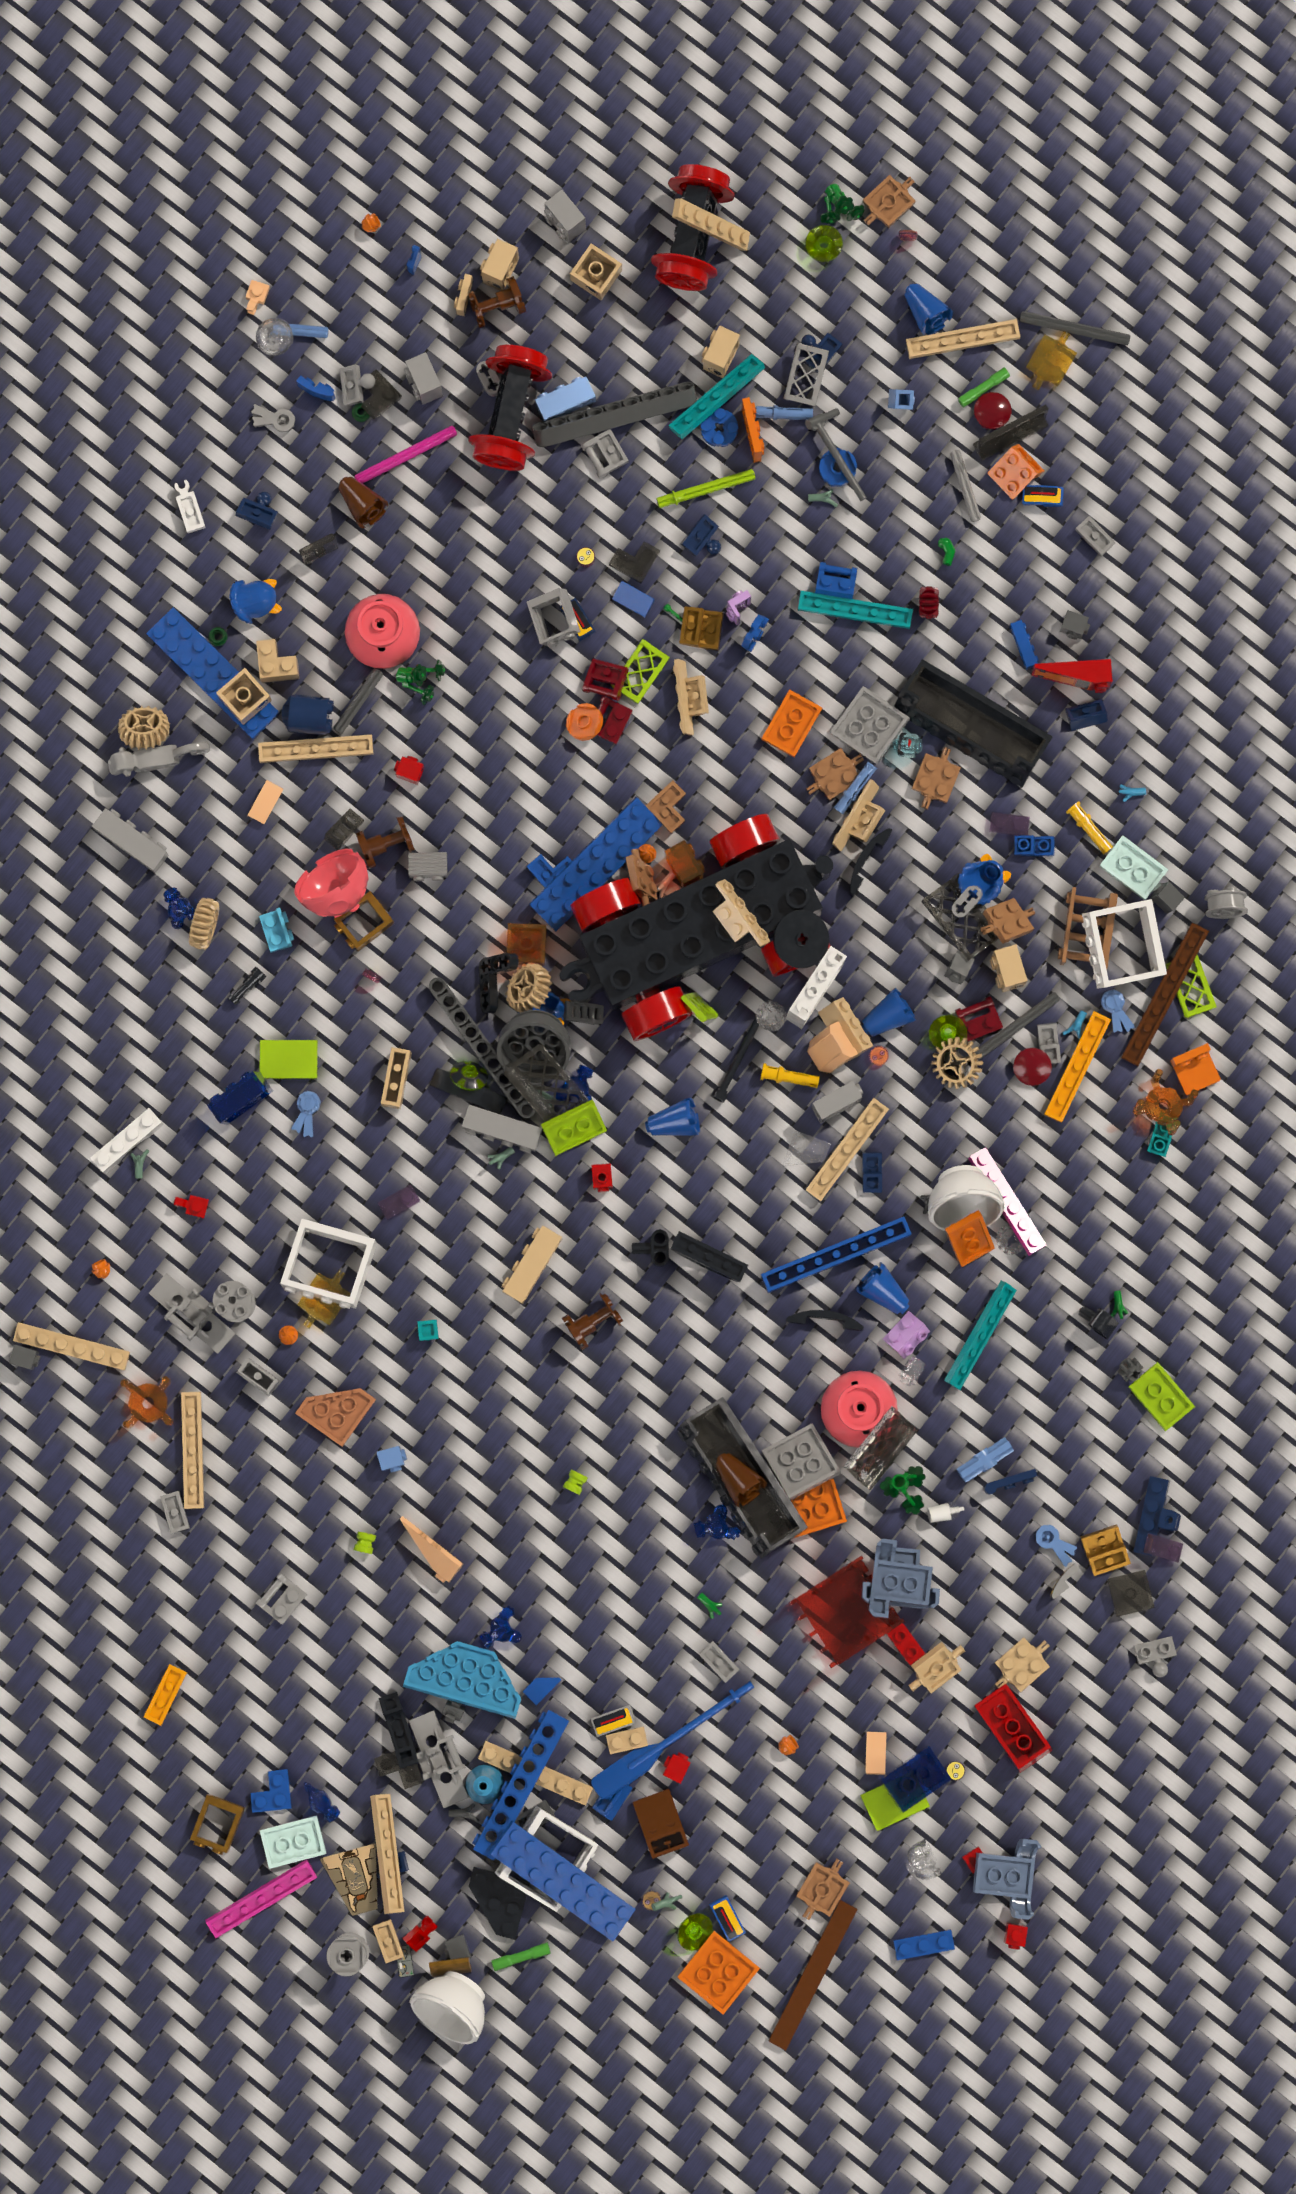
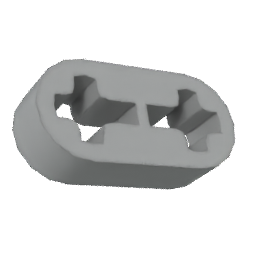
M482 361L477 365V376L485 392L489 396L494 397L497 395L500 380L496 372L490 368L488 370L489 377H486L484 372L480 373L482 367L489 368L486 365V361ZM490 380L494 385H498L496 386V391H493V389H489Z
M975 885L966 888L952 905L953 914L957 917L968 915L983 896L981 888ZM977 890L976 895L978 897H974L969 901L968 898L971 895L969 891ZM966 902L967 904L964 907L965 913H958L957 905H962Z

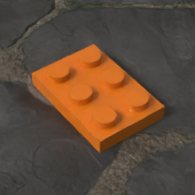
M750 397L743 398L741 410L754 463L760 462L762 455H764L765 447L763 439H759L760 425L758 420L755 421V404L750 402Z
M789 689L761 740L795 758L822 711V707Z
M979 1210L945 1228L961 1267L995 1249Z

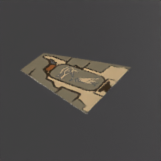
M376 1843L319 1858L352 1916L378 1909Z

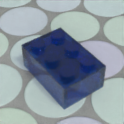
M245 1072L240 1077L241 1080L236 1084L232 1082L225 1087L226 1091L221 1095L218 1093L210 1098V1103L207 1106L220 1124L229 1125L273 1092V1089L260 1072Z
M926 1746L879 1780L900 1812L904 1813L950 1781L951 1777L930 1746Z

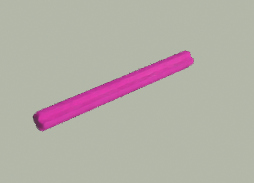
M450 426L356 474L354 478L363 484L457 435L454 426Z

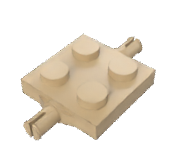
M1022 1638L995 1662L1003 1674V1677L995 1685L998 1686L1002 1683L998 1687L1000 1688L1009 1682L1021 1693L1050 1668L1041 1654L1050 1647L1049 1644L1045 1645L1047 1642L1044 1640L1038 1647H1034L1025 1638Z
M942 1642L911 1665L916 1672L917 1679L908 1686L914 1692V1690L923 1685L930 1693H933L961 1671L956 1658L966 1651L960 1645L951 1652Z

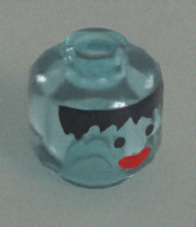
M900 733L893 742V749L897 751L900 757L915 758L922 751V739H919L917 734Z

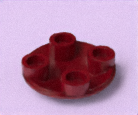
M996 392L983 394L978 398L974 406L975 418L984 429L1001 428L1010 420L1012 413L1011 404L1008 399Z
M1027 1048L1020 1051L1016 1056L1013 1070L1020 1082L1035 1086L1048 1079L1052 1070V1064L1045 1051L1038 1048Z

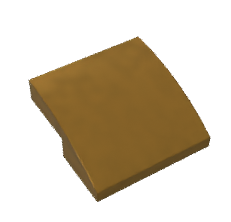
M685 606L679 644L718 651L724 613Z
M1117 1524L1080 1537L1094 1576L1131 1564Z
M469 1957L429 1962L432 1977L443 1976L448 1971L459 1974L472 1972Z

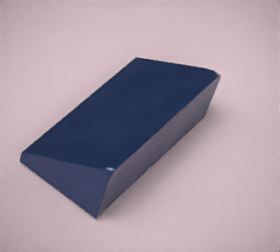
M1102 699L1065 708L1071 731L1108 721L1107 711Z

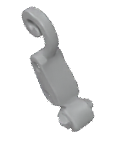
M206 742L187 744L178 748L176 745L154 747V749L136 750L132 754L126 751L124 747H121L119 752L112 754L108 760L109 770L112 775L116 776L123 773L128 777L133 770L142 773L172 767L180 763L179 756L187 753L191 755L206 754L210 751V745Z

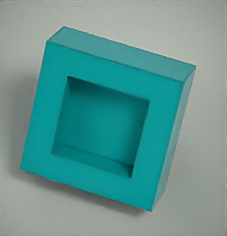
M437 1319L417 1321L419 1341L439 1339Z

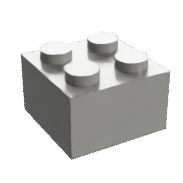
M560 190L544 203L545 219L550 226L554 225L556 227V233L562 240L565 239L569 243L586 230L585 217L563 190Z
M426 352L405 361V376L409 384L413 383L411 385L412 391L417 401L420 400L422 405L443 396L441 384Z

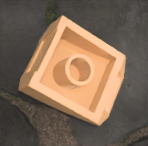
M839 1022L829 1025L810 1041L807 1051L818 1070L826 1073H832L858 1055Z

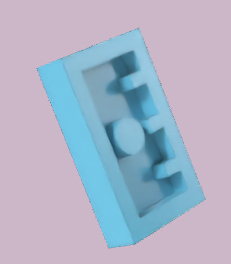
M276 908V911L259 916L271 953L293 946L291 942L294 940L292 930H288L286 926L289 920L286 911L282 912L281 908Z

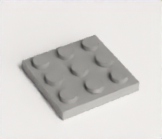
M863 686L830 733L877 765L910 718Z
M813 1423L761 1450L790 1500L841 1474L840 1469Z

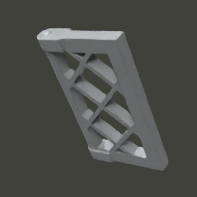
M797 343L783 399L816 406L829 354L828 350ZM801 350L807 351L809 356L799 361ZM816 354L822 355L819 366L812 357ZM811 358L816 368L806 373L801 363ZM800 365L804 375L795 380L796 368ZM818 370L816 383L813 384L808 375ZM806 376L811 386L801 391L797 381ZM794 383L800 392L796 396L790 395L792 384ZM813 388L812 399L805 398L803 393Z

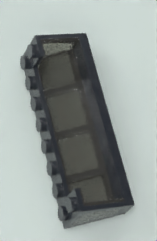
M923 659L903 687L894 705L896 709L910 718L909 721L913 722L916 726L923 728L931 735L955 747L963 754L970 756L981 765H985L996 774L1005 777L1021 788L1026 783L1053 738L1051 735Z
M724 1397L689 1417L677 1428L679 1438L688 1445L690 1455L699 1462L700 1470L710 1479L711 1487L715 1491L717 1490L721 1496L722 1504L730 1510L731 1518L741 1527V1533L752 1544V1550L755 1555L760 1556L761 1559L766 1557L808 1528ZM723 1453L732 1454L767 1482L765 1489L761 1487L758 1490L760 1495L745 1506L739 1504V1507L734 1504L715 1466L717 1457Z

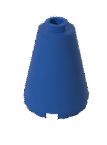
M910 284L906 288L904 296L920 332L924 336L925 334L931 335L939 332L945 327L944 322L947 319L949 321L952 319V309L920 284Z
M897 988L891 990L862 1020L863 1025L861 1026L867 1035L870 1034L873 1037L916 1020L906 1000L902 997L900 998L902 994Z
M691 1097L686 1098L649 1116L648 1121L645 1122L647 1132H650L652 1136L699 1135L700 1122L698 1113H695L694 1109H692L696 1107Z
M880 1262V1267L875 1265L862 1278L863 1285L861 1287L858 1285L856 1291L895 1314H903L909 1308V1299L887 1267Z

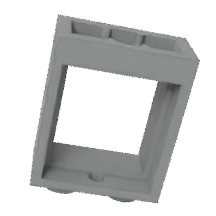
M558 588L527 601L541 645L553 647L559 644L558 641L573 639L575 634L580 633L566 589ZM561 601L569 629L549 637L541 608Z
M851 1081L813 1102L811 1108L821 1124L861 1102L863 1091L858 1083L855 1084Z

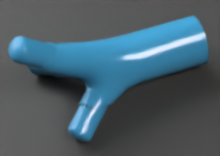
M1122 784L1120 785L1119 793L1127 794L1123 799L1124 802L1133 796L1146 795L1145 787L1129 788Z
M1080 1011L1074 1023L1066 1031L1062 1032L1063 1035L1069 1034L1074 1030L1077 1032L1078 1038H1081V1026L1087 1013Z

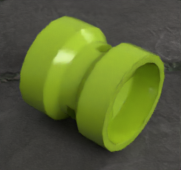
M571 1469L569 1479L565 1481L563 1487L580 1495L582 1492L581 1487L586 1483L588 1477Z
M358 1531L357 1539L359 1540L354 1545V1550L372 1554V1543L375 1541L376 1535Z

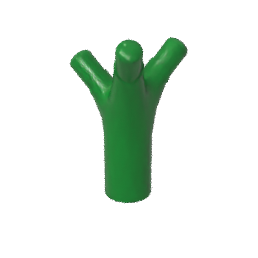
M1114 1291L1115 1305L1111 1315L1114 1317L1118 1312L1120 1319H1123V1312L1128 1314V1311L1123 1305L1121 1291Z
M703 1593L697 1597L708 1609L710 1619L714 1618L713 1611L721 1615L717 1607H722V1603L711 1601Z

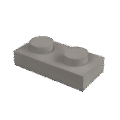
M1090 516L1075 529L1101 557L1116 543Z
M180 1491L160 1496L170 1533L173 1534L189 1529L190 1526Z
M714 1641L699 1654L725 1683L740 1670Z

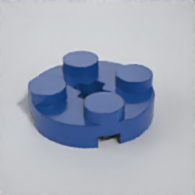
M718 408L701 423L702 438L711 446L726 447L736 439L738 432L737 420L731 412L723 408ZM717 424L721 425V424H722L724 431H723V432H721V431H717V432H716V431H715V429H716V426H715V425H717Z
M837 448L855 477L857 468L855 457L849 451ZM828 450L820 460V476L831 487L847 485L849 482L843 472L833 470L836 461Z
M760 614L757 615L750 626L751 629L747 632L741 646L749 652L753 651L757 643L755 640L759 641L764 633L761 629L766 627L769 618Z

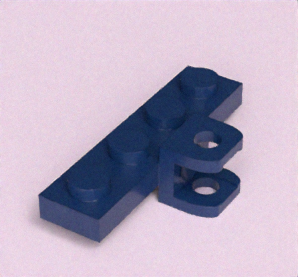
M1150 1476L1134 1547L1135 1553L1154 1557L1160 1528L1169 1531L1179 1529L1181 1515L1173 1510L1164 1509L1170 1480ZM1172 1517L1173 1521L1169 1523V1519Z

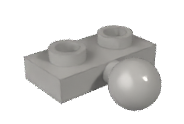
M356 364L340 368L344 405L351 406L363 403L362 386L366 389L372 388L375 385L374 376L367 373L361 377L360 366Z
M1172 1636L1134 1645L1138 1665L1154 1662L1152 1671L1157 1677H1164L1168 1673V1667L1162 1662V1659L1177 1656Z

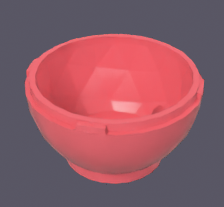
M376 594L362 599L350 611L345 624V638L350 652L358 661L373 668H391L407 661L414 653L420 637L419 621L413 609L399 597L390 594ZM379 622L384 623L382 628L377 627ZM378 647H379V648H384V647H385V651H379V650H378Z
M850 1371L840 1375L830 1383L822 1397L821 1417L825 1428L834 1439L850 1447H869L880 1442L890 1433L897 1419V1399L893 1390L885 1380L871 1372ZM853 1381L858 1382V1384L851 1385ZM858 1404L864 1405L863 1411L857 1410ZM870 1430L869 1434H863V1431Z

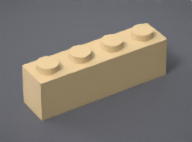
M543 1225L540 1229L536 1228L532 1235V1238H534L531 1245L527 1244L521 1253L524 1255L520 1262L516 1261L512 1268V1271H514L511 1278L507 1277L501 1286L504 1288L503 1293L521 1304L527 1299L563 1239L560 1235Z

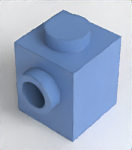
M889 389L888 408L913 410L915 402L913 390Z
M400 1446L377 1452L382 1471L390 1469L392 1473L402 1470L401 1466H404V1461L407 1460L405 1449L401 1450Z

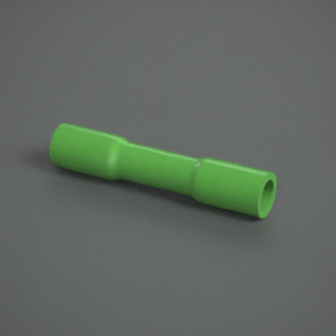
M1003 367L990 376L989 379L957 398L963 408L980 395L1009 378L1008 370Z
M547 1942L491 1961L494 1971H498L529 1959H536L551 1954Z

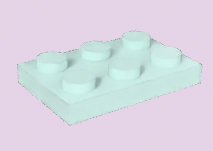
M1123 835L1099 866L1143 900L1147 899L1168 871L1166 867Z
M317 1815L260 1830L269 1869L327 1854Z

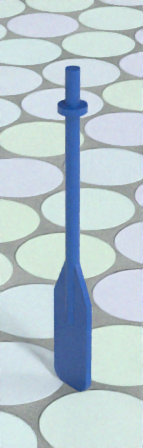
M751 1681L735 1692L733 1689L729 1690V1696L662 1742L636 1748L597 1774L592 1779L591 1784L601 1799L610 1798L648 1772L665 1748L734 1701L737 1704L740 1703L739 1698L754 1688Z

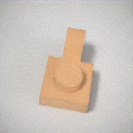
M251 280L246 294V299L250 300L246 308L248 310L247 313L255 315L258 303L264 305L270 289L269 285Z

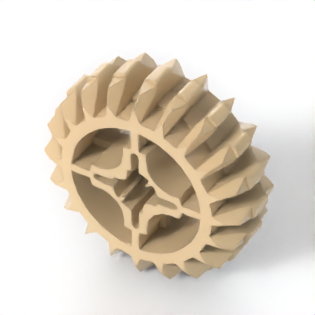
M142 705L138 709L134 707L132 711L127 710V713L122 714V718L119 719L118 733L120 734L121 741H124L125 745H130L131 749L137 747L138 750L141 748L147 750L148 747L154 749L155 745L161 746V742L166 741V737L169 736L170 725L168 718L162 710L158 711L156 707L152 709L150 706L143 708Z
M202 898L197 904L189 932L190 946L206 950L211 944L219 915V903L210 898Z
M535 963L523 964L521 968L517 967V972L512 973L513 977L509 979L510 983L506 986L508 988V991L505 993L508 996L506 1001L509 1002V1006L519 1013L532 1010L533 1008L540 1010L541 1004H545V999L549 998L548 992L551 991L549 986L552 985V982L550 981L551 976L548 974L549 971Z
M955 1037L954 1041L952 1038H949L948 1044L945 1041L941 1042L943 1048L936 1047L939 1054L934 1053L932 1055L937 1059L931 1062L932 1065H937L933 1072H939L936 1076L937 1079L943 1077L942 1084L949 1081V1088L954 1084L956 1089H959L960 1085L966 1088L967 1082L970 1085L974 1083L972 1078H979V1075L975 1072H982V1069L978 1067V1065H983L984 1063L983 1061H978L982 1054L976 1055L975 1052L979 1048L975 1047L972 1049L971 1047L974 1042L971 1041L967 1044V1038H963L961 1042L959 1037ZM956 1047L965 1050L969 1056H961ZM950 1049V1061L944 1064V1056ZM956 1060H965V1062H962L959 1066H950V1064L954 1063V1061ZM971 1062L970 1072L965 1076V1065ZM946 1070H954L959 1078L952 1077Z

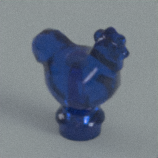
M173 887L166 890L163 896L165 902L169 903L168 914L171 918V925L174 929H181L186 917L189 921L193 920L194 908L191 907L187 898L180 897L181 892L177 888Z
M579 1065V1068L576 1069L578 1075L565 1080L563 1086L555 1091V1099L558 1102H564L565 1098L570 1095L576 1097L580 1104L592 1100V1096L589 1094L590 1088L587 1079L593 1077L594 1071L589 1067Z
M724 1505L716 1506L714 1512L708 1516L705 1523L700 1520L693 1523L697 1538H704L706 1533H708L715 1539L726 1538L735 1540V1538L740 1536L741 1531L737 1526L734 1528L727 1526L725 1519L728 1510Z
M510 1606L503 1607L499 1615L491 1621L490 1632L483 1631L479 1635L487 1649L494 1646V1641H510L511 1643L521 1641V1633L513 1629L509 1624L510 1618L515 1615L514 1608Z
M304 1782L311 1809L318 1814H324L323 1819L329 1823L333 1822L340 1814L338 1807L332 1805L330 1797L324 1790L316 1789L310 1783Z

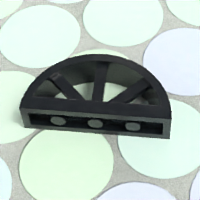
M680 1231L671 1246V1250L691 1262L736 1282H741L748 1267V1264Z

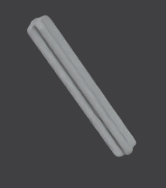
M954 450L950 453L970 520L971 522H976L981 519V515L961 451Z

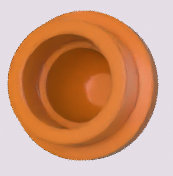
M374 213L371 215L367 214L362 220V228L368 233L376 232L377 228L381 227V223Z
M649 844L640 846V859L644 863L652 862L656 857L655 848Z
M105 1259L91 1265L93 1268L92 1273L97 1278H106L110 1273V1264Z
M284 1326L279 1331V1339L283 1344L291 1345L297 1341L298 1332L293 1326Z
M791 1735L782 1737L778 1744L779 1751L784 1755L794 1754L796 1749L799 1748L798 1743Z

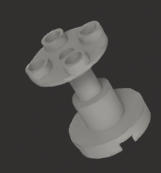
M227 1281L220 1284L214 1292L213 1306L216 1312L226 1320L239 1323L245 1321L254 1313L256 1300L252 1291L242 1283Z
M356 1933L340 1935L327 1950L328 1965L335 1973L341 1976L356 1974L364 1967L369 1958L368 1944L363 1937Z

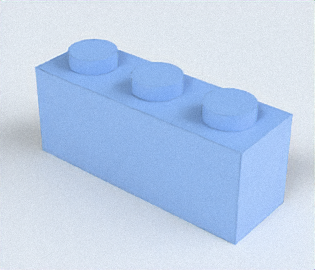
M577 377L566 386L564 384L559 385L553 392H544L535 399V405L543 421L565 416L596 402V396L587 377Z

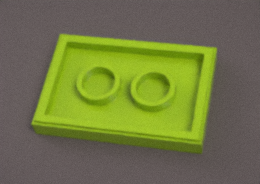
M260 1040L259 1078L318 1079V1040Z
M593 1099L541 1124L555 1156L607 1131Z
M1158 1362L1142 1374L1138 1380L1128 1386L1164 1431H1167L1195 1407Z
M914 1771L860 1795L876 1831L930 1807Z

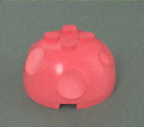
M341 849L315 862L317 867L310 873L306 870L295 885V896L306 909L319 916H334V918H337L348 911L354 912L359 908L360 905L358 903L366 892L369 878L365 861L359 853L353 852L352 849Z

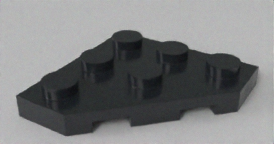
M473 1867L469 1888L496 1935L515 1940L527 1894L498 1877L495 1872ZM515 1878L528 1887L530 1886V1882Z

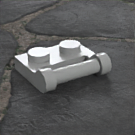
M611 429L581 445L583 451H586L596 468V474L599 479L629 463ZM596 444L608 463V466L605 468L592 448Z
M279 1573L278 1579L265 1595L256 1601V1604L283 1625L307 1594L286 1576ZM283 1583L287 1585L288 1588L272 1607L268 1606L267 1603Z

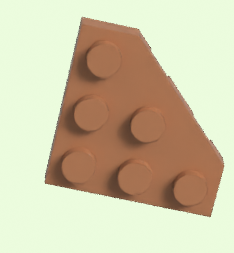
M361 1388L306 1397L295 1414L343 1447L376 1399Z

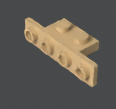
M675 659L673 671L677 683L675 689L679 700L677 707L681 718L680 729L683 734L692 736L694 735L692 717L709 713L705 676L699 675L688 678L686 662Z
M870 779L863 787L860 797L853 804V809L844 819L840 831L835 834L832 844L837 850H843L850 836L866 843L884 814L885 810L882 807L871 802L879 789L875 781Z
M725 879L717 882L715 885L726 900L714 909L713 913L734 942L739 941L750 932L760 947L768 944L770 940L767 932L758 925L756 917L747 910L745 902L734 892L732 884Z

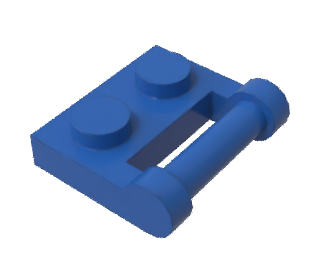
M820 562L815 593L853 599L858 568L852 567L850 569L826 565L825 562ZM824 572L850 576V579L824 575Z

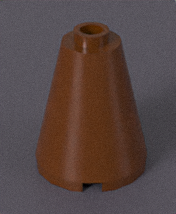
M344 477L339 482L338 489L356 524L360 528H366L364 526L366 524L372 526L383 517L386 512L384 508L385 506L388 507L386 499L353 477Z
M723 1453L717 1457L715 1466L737 1507H739V1504L745 1506L760 1495L758 1490L761 1487L765 1489L767 1482L764 1478L732 1454Z

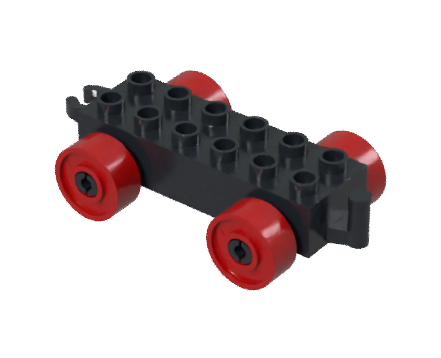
M760 814L725 829L709 841L723 870L639 908L641 903L637 894L632 889L629 878L619 879L590 891L570 905L584 933L580 935V943L587 958L568 963L561 970L559 977L561 981H567L575 973H582L587 977L588 983L582 990L571 991L569 999L574 1002H584L593 998L595 994L604 992L612 1011L637 1001V1004L621 1014L633 1041L646 1039L677 1025L690 1017L693 1012L681 999L684 993L680 986L662 992L660 989L758 944L750 932L739 941L734 942L718 920L713 910L726 899L715 884L724 879L731 883L734 892L745 902L747 910L756 917L758 925L767 932L770 939L773 938L775 928L781 918L792 911L807 910L818 916L822 914L823 907L814 889L822 881L830 877L833 869L832 859L823 855L819 856L813 865H802L791 840L787 839L779 843L780 838L769 815ZM802 936L798 938V942L801 943L805 940V937ZM773 941L761 949L773 977L798 969L787 965L780 959L776 953Z

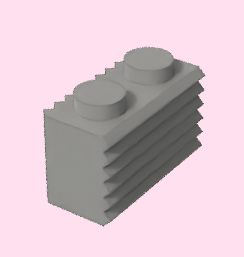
M447 852L408 853L409 878H413V881H424V878H432L433 881H443V878L448 877Z
M247 1358L237 1371L240 1376L268 1396L272 1394L280 1383L279 1379H276L275 1376L250 1358Z

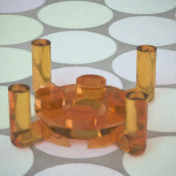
M1157 1069L1151 1079L1153 1090L1148 1093L1145 1101L1143 1099L1137 1101L1133 1113L1135 1115L1146 1114L1149 1119L1157 1121V1124L1166 1125L1169 1135H1175L1181 1124L1177 1119L1180 1117L1183 1107L1192 1105L1199 1093L1193 1089L1188 1098L1181 1099L1175 1089L1160 1087L1159 1080L1163 1071ZM1159 1103L1166 1104L1168 1109L1163 1110L1159 1107Z
M164 1376L159 1386L146 1383L135 1387L126 1379L121 1381V1386L131 1393L128 1405L132 1416L129 1420L123 1422L125 1428L131 1429L138 1420L154 1422L161 1419L168 1426L174 1424V1420L166 1414L168 1400L164 1391L171 1384L169 1377ZM148 1397L154 1401L153 1406L149 1409L143 1406L144 1399Z

